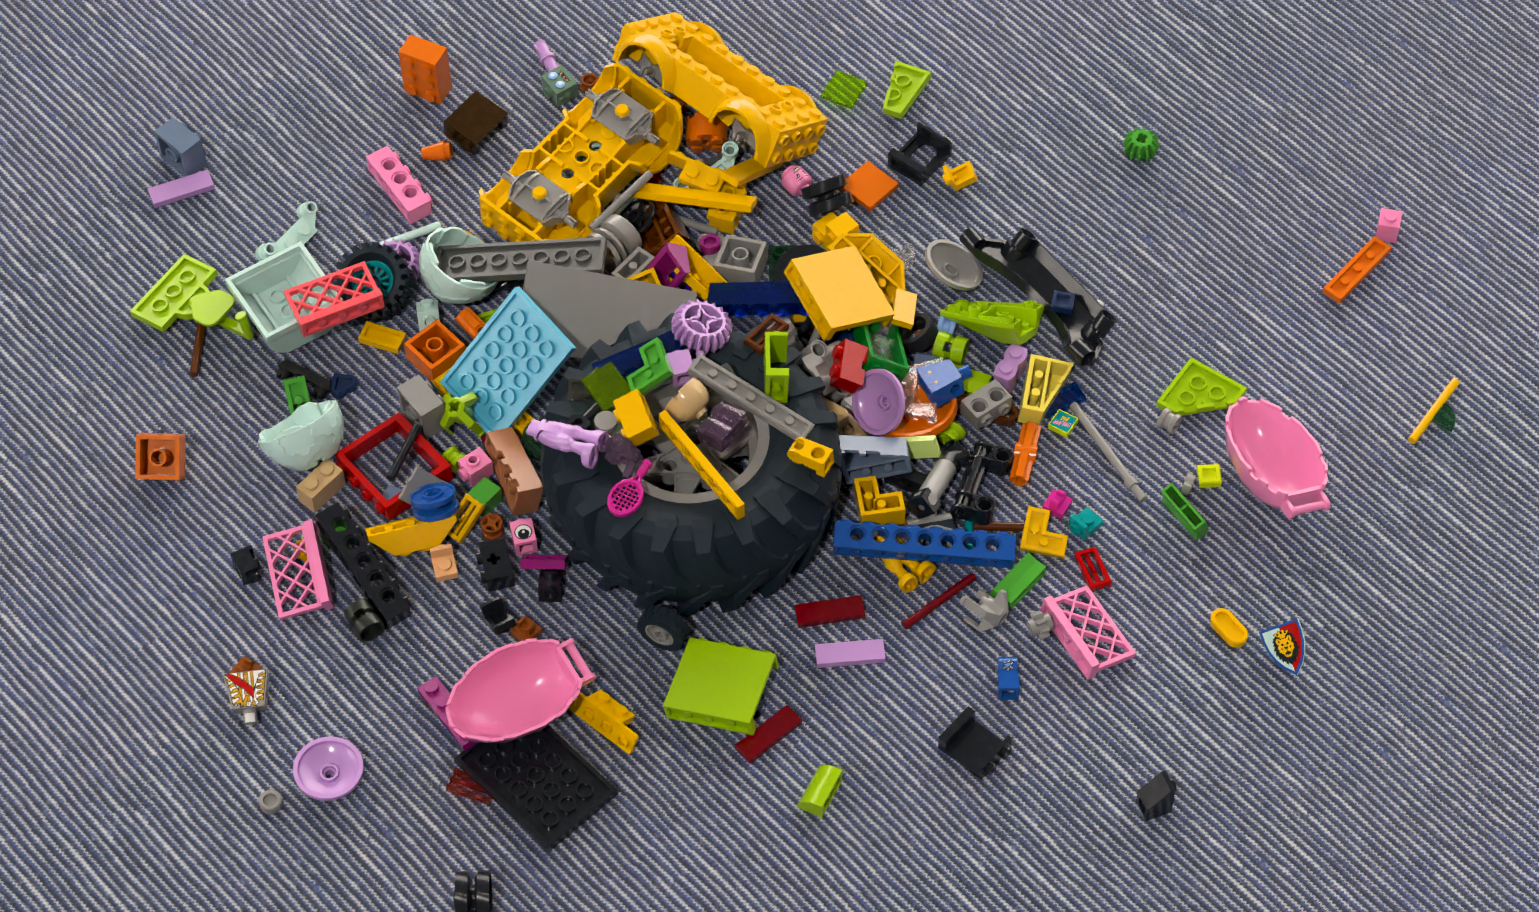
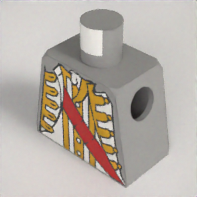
M261 669L223 674L234 714L243 713L244 725L257 724V711L267 710L270 679L268 670Z

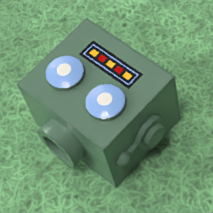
M562 65L541 75L543 93L557 107L579 96L577 82Z

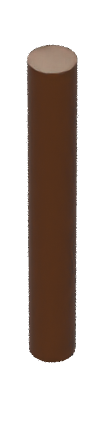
M197 323L189 373L192 377H197L199 373L206 326Z
M991 522L988 525L974 523V531H1023L1025 522Z

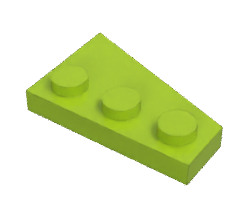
M895 61L894 72L890 78V87L887 90L883 105L884 114L902 119L932 78L931 72Z

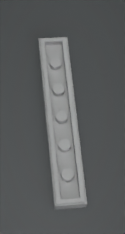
M702 354L697 356L687 370V374L694 378L696 377L703 384L794 440L798 437L806 439L814 429L815 424Z

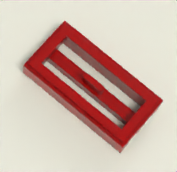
M1096 546L1074 553V558L1083 578L1092 592H1095V589L1102 590L1105 586L1107 588L1112 587V581ZM1091 553L1103 577V581H1100L1089 554ZM1081 556L1084 557L1095 583H1093Z

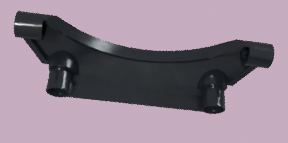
M973 227L967 228L961 234L960 242L979 261L1010 281L1032 301L1044 305L1043 313L1059 333L1063 348L1080 366L1092 365L1103 345V341L1100 338H1105L1117 322L1116 318L1027 229L1020 228L1011 241L1007 240L1005 242L999 239L983 238ZM1054 290L1075 294L1072 315L1050 311Z

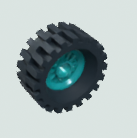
M365 242L361 243V249L355 245L351 248L353 253L349 255L345 252L342 255L345 261L343 263L338 261L336 267L341 270L365 261L373 279H379L377 287L378 289L380 288L381 292H384L383 300L385 307L360 316V318L368 322L370 319L374 322H380V318L386 321L390 320L391 313H394L396 316L401 313L398 309L401 305L405 308L409 303L405 301L406 297L412 298L413 292L409 289V287H414V280L410 278V276H413L412 270L408 267L409 264L406 260L385 244L382 246L378 242H372L371 246ZM363 270L355 272L352 277L362 279L365 273ZM338 278L336 279L337 283H333V285L341 287L345 280ZM349 281L346 288L356 291L359 284ZM363 286L360 293L365 294L373 290L370 287ZM345 293L341 296L343 301L352 298L351 295Z

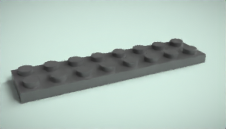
M606 237L438 246V267L442 272L458 282L461 279L477 282L525 280L528 260L603 274L607 239Z

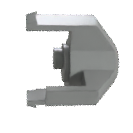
M1004 589L1000 590L995 598L985 591L979 590L976 594V597L980 599L979 604L964 595L961 597L959 603L982 618L980 624L968 616L964 617L963 620L980 632L1000 626L1008 616L1007 591Z

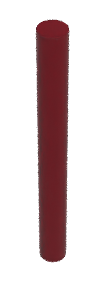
M968 574L902 621L901 624L904 629L907 630L976 581L974 574Z

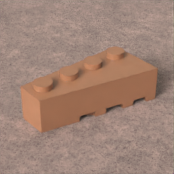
M512 427L487 432L484 445L489 458L493 462V468L512 516L538 511L539 504L542 501V482L522 447L519 436L516 435Z

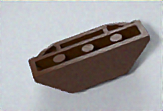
M654 202L657 214L654 215L651 224L642 233L643 235L640 236L645 251L654 257L676 235L682 237L687 243L690 240L682 220L668 202ZM650 206L646 208V212L651 211ZM648 218L643 221L642 227L647 222Z

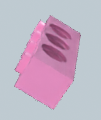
M387 145L366 156L368 170L410 225L432 214L431 204H433L430 195L427 192H423L420 182L412 178L411 172L406 165H402L397 152H392Z

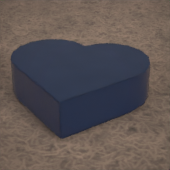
M334 373L331 382V395L336 399H341L347 393L354 392L358 387L356 378L352 375Z

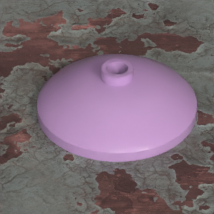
M885 369L866 371L863 386L852 394L853 413L862 429L873 435H885L895 430L903 418L905 395L902 385L894 374Z
M322 737L311 741L299 751L293 764V776L298 788L305 795L322 801L336 800L352 792L359 784L364 770L363 759L359 750L351 742L339 737ZM330 774L334 775L331 778H327V776Z

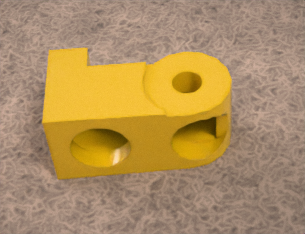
M802 437L796 438L787 452V456L793 462L804 464V466L816 470V474L825 477L834 463L833 449Z

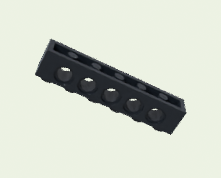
M339 502L317 513L315 515V524L364 597L370 600L376 610V614L379 615L385 628L388 630L410 617L411 602L406 595H401L397 581L393 577L390 579L386 573L388 570L384 562L377 560L371 543H366L362 538L364 536L358 525L354 526L350 520L352 517L346 507L342 508ZM337 527L346 528L343 532H338L335 529ZM350 544H355L358 546L356 549L353 550L347 548V546ZM361 562H368L370 565L368 567H361L359 564ZM378 579L382 581V583L379 585H374L371 583V581ZM386 597H391L394 599V601L391 603H386L383 601V599Z

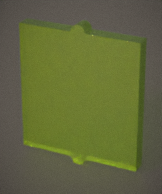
M837 70L822 92L821 98L833 102L834 105L839 104L852 109L865 89L867 81L856 78L853 74L849 75Z
M611 361L599 369L595 368L591 374L581 380L603 411L614 407V400L631 392L630 386Z

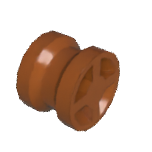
M489 513L482 517L480 526L483 538L487 541L502 538L504 534L502 518L495 513Z

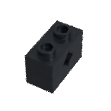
M505 537L479 542V552L475 553L478 565L483 566V570L480 571L482 584L487 583L489 592L514 587V574Z

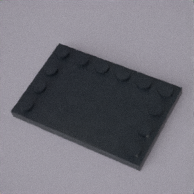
M546 726L539 732L507 743H477L454 758V763L548 852L618 795V789L550 726Z

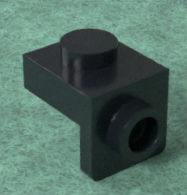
M540 569L538 580L540 602H561L563 570Z
M499 596L480 605L486 625L496 635L505 633L510 628L516 626L514 617L505 609Z

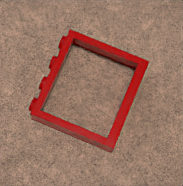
M400 412L335 453L337 462L335 465L343 470L351 486L354 489L358 488L366 502L370 501L378 514H382L388 521L412 505L399 499L400 493L387 501L351 462L397 432L406 440L412 425ZM419 433L412 448L433 469L430 472L432 475L445 482H449L453 479L451 465Z

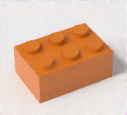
M410 34L398 52L404 92L441 105L452 88L447 47Z

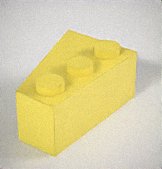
M1031 354L1026 368L1017 422L1027 423L1032 421L1040 425L1067 382L1074 363Z

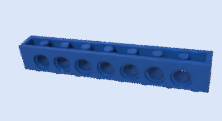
M843 519L835 521L832 554L922 562L929 560L935 563L1012 569L1015 561L1016 535H1010L1008 532L993 534L985 530L968 532L961 528L943 530V528L937 526L920 528L918 525L904 527L898 526L895 523L879 525L871 521L853 523L851 520ZM857 534L860 535L862 539L856 541L853 540L851 536ZM880 536L884 538V541L876 542L873 538ZM904 538L907 543L900 544L896 539ZM927 540L929 545L923 546L919 541ZM946 541L951 543L952 546L946 548L941 543ZM970 543L975 548L967 549L964 547V544ZM993 545L997 548V550L990 551L986 548V546Z

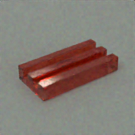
M455 768L453 776L450 777V782L446 786V791L490 805L492 798L489 795L486 797L454 786L458 784L487 794L479 785L471 783L474 781L468 774Z

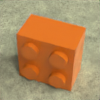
M438 319L404 343L406 359L430 381H433L451 368L466 350L465 344Z
M136 434L135 479H185L186 434Z

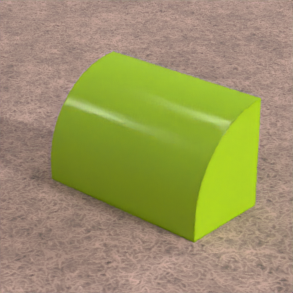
M831 765L819 766L797 804V808L822 818L842 783L843 770Z

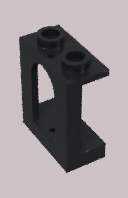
M918 122L917 132L899 151L892 148L888 152V166L919 186H922L951 156L952 142L945 136L934 132L930 127ZM927 145L936 149L937 154L924 167L909 157L918 148Z

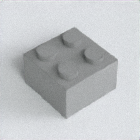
M418 374L397 387L402 414L412 426L414 423H417L422 427L419 433L426 440L444 430L439 423L445 412V402L441 395H436L433 392V387L428 380L424 381Z

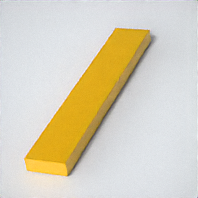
M645 183L631 197L751 213L757 205V197L653 183Z
M666 410L659 413V427L734 517L738 520L745 516L744 502Z

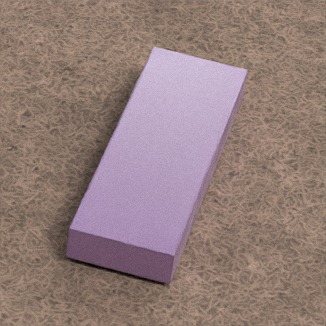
M207 169L148 188V193L154 208H158L214 190L215 187Z
M883 639L815 644L817 668L885 663Z

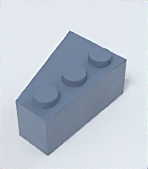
M839 435L840 449L842 450L841 466L847 485L853 484L854 478L876 476V479L912 472L910 452L906 438Z

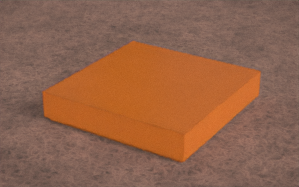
M867 161L846 179L848 184L840 188L842 192L850 191L853 200L871 212L899 188V183Z

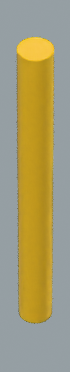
M1456 378L1449 382L1409 436L1408 441L1415 444L1460 384Z

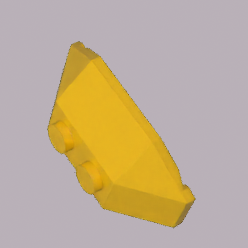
M842 232L828 247V250L832 251L855 246L888 303L892 305L896 289L905 291L904 262L874 234Z
M454 514L440 521L422 522L414 517L365 529L368 540L394 556H408L412 552L419 550L429 551L430 548L440 545L456 523L457 518Z

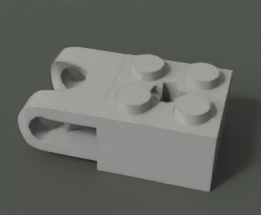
M700 234L696 241L697 251L705 255L702 258L729 284L753 290L757 289L768 262L767 242L726 234L725 237L718 236L721 241L719 252L707 255L701 252L699 246L701 237L707 234Z

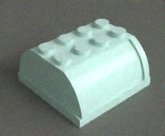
M301 241L225 279L229 291L237 299L244 311H246L268 347L273 351L280 353L291 352L328 333L333 328L330 327L303 338L296 318L284 296V290L325 276ZM314 287L312 292L321 294L325 287ZM329 289L326 296L336 298L338 292ZM298 293L292 295L291 298L301 302L304 295ZM308 297L306 304L315 306L318 299ZM322 301L319 308L330 307L332 303ZM302 308L299 315L303 317L311 314L312 311Z

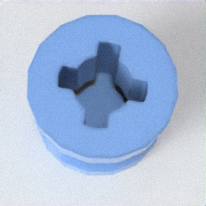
M941 316L937 325L938 332L941 330L951 333L955 338L958 323Z

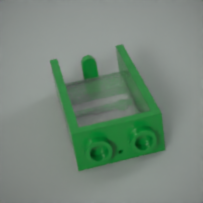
M880 322L871 323L868 328L867 325L850 328V331H853L855 342L869 347L867 362L862 364V369L865 372L871 369H885L894 374L901 383L909 371V366L898 326L892 325L886 336L876 333L881 326Z

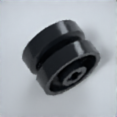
M844 174L800 189L805 200L818 198V201L807 206L810 217L841 209V206L854 202L850 191L836 192V190L848 184Z
M482 870L476 873L475 886H473L472 875L469 871L456 872L454 887L455 912H473V909H475V912H493L492 876L490 870Z

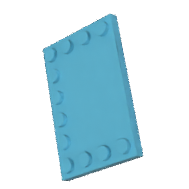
M515 287L440 383L453 397H461L470 392L476 394L479 399L471 406V417L486 433L513 427L574 352L576 347L520 287Z

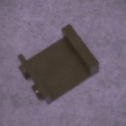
M476 90L444 120L443 133L448 139L460 144L465 151L471 152L476 156L478 154V144L496 126L503 129L507 125L508 113Z

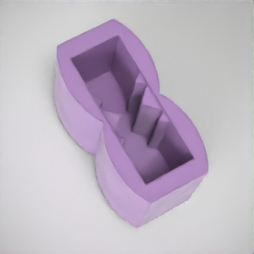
M1011 344L1006 349L1004 359L996 365L994 370V380L996 379L1009 394L1015 389L1017 379L1025 373L1027 366L1028 349L1016 344Z

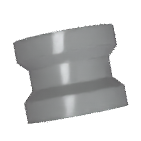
M1165 408L1157 420L1156 427L1164 428L1170 435H1173L1179 428L1183 416L1180 414L1175 415L1171 409Z

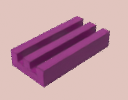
M524 554L520 559V569H565L569 564L568 555Z

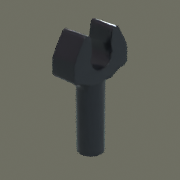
M599 399L584 414L573 413L569 418V424L577 425L581 423V428L591 430L590 420L605 406V403Z

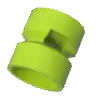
M940 330L934 343L932 355L938 356L940 360L948 358L952 363L962 366L966 359L970 339L959 335L954 338L951 333ZM949 343H952V344H951V347H950V351H949V352H946V351H947V348H948V344H949Z

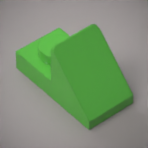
M302 375L283 380L290 415H292L297 407L310 402L305 376Z

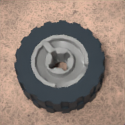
M660 605L646 607L637 622L638 632L648 643L665 651H678L690 633L688 623L684 621L683 617L675 611Z

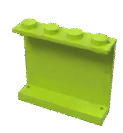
M690 637L663 704L666 717L754 735L756 725L753 717L771 669L779 668L776 654L766 650H753L746 646L737 647L725 642L717 643L704 638L696 639Z

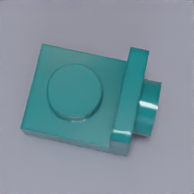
M1088 507L1077 516L1075 514L1069 516L1068 528L1072 534L1079 536L1084 541L1103 526V520Z

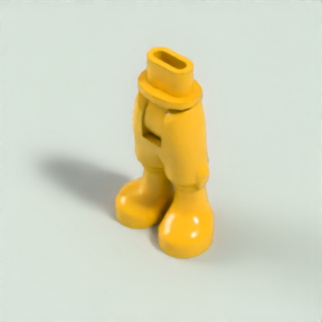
M880 536L873 538L876 542L884 541V538ZM899 538L896 539L898 543L904 544ZM881 558L886 569L895 574L899 579L898 586L904 593L915 590L918 586V581L920 584H924L936 569L935 565L929 560L920 563L918 561ZM903 565L908 566L912 573L907 572Z

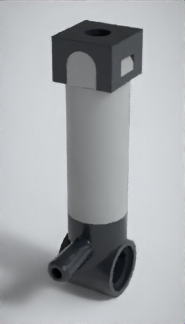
M957 439L946 442L940 448L941 454L920 489L912 493L906 502L918 519L936 513L941 505L938 500L956 471L974 455L971 449L964 450Z

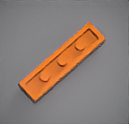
M1374 236L1323 288L1322 293L1340 304L1391 252L1392 247Z

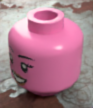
M791 165L781 175L782 186L792 196L802 195L800 189L812 183V177L801 166Z

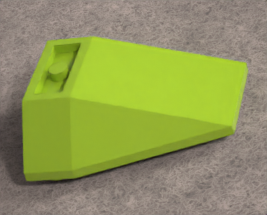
M958 299L941 310L940 316L1000 343L1022 345L1037 334L1044 305L1037 304L1036 301L1031 300L1024 301V303L969 302L966 299Z

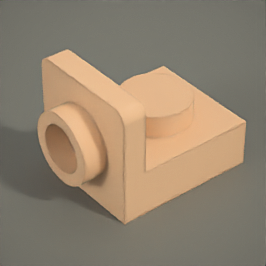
M440 544L430 548L436 582L459 578L452 544Z

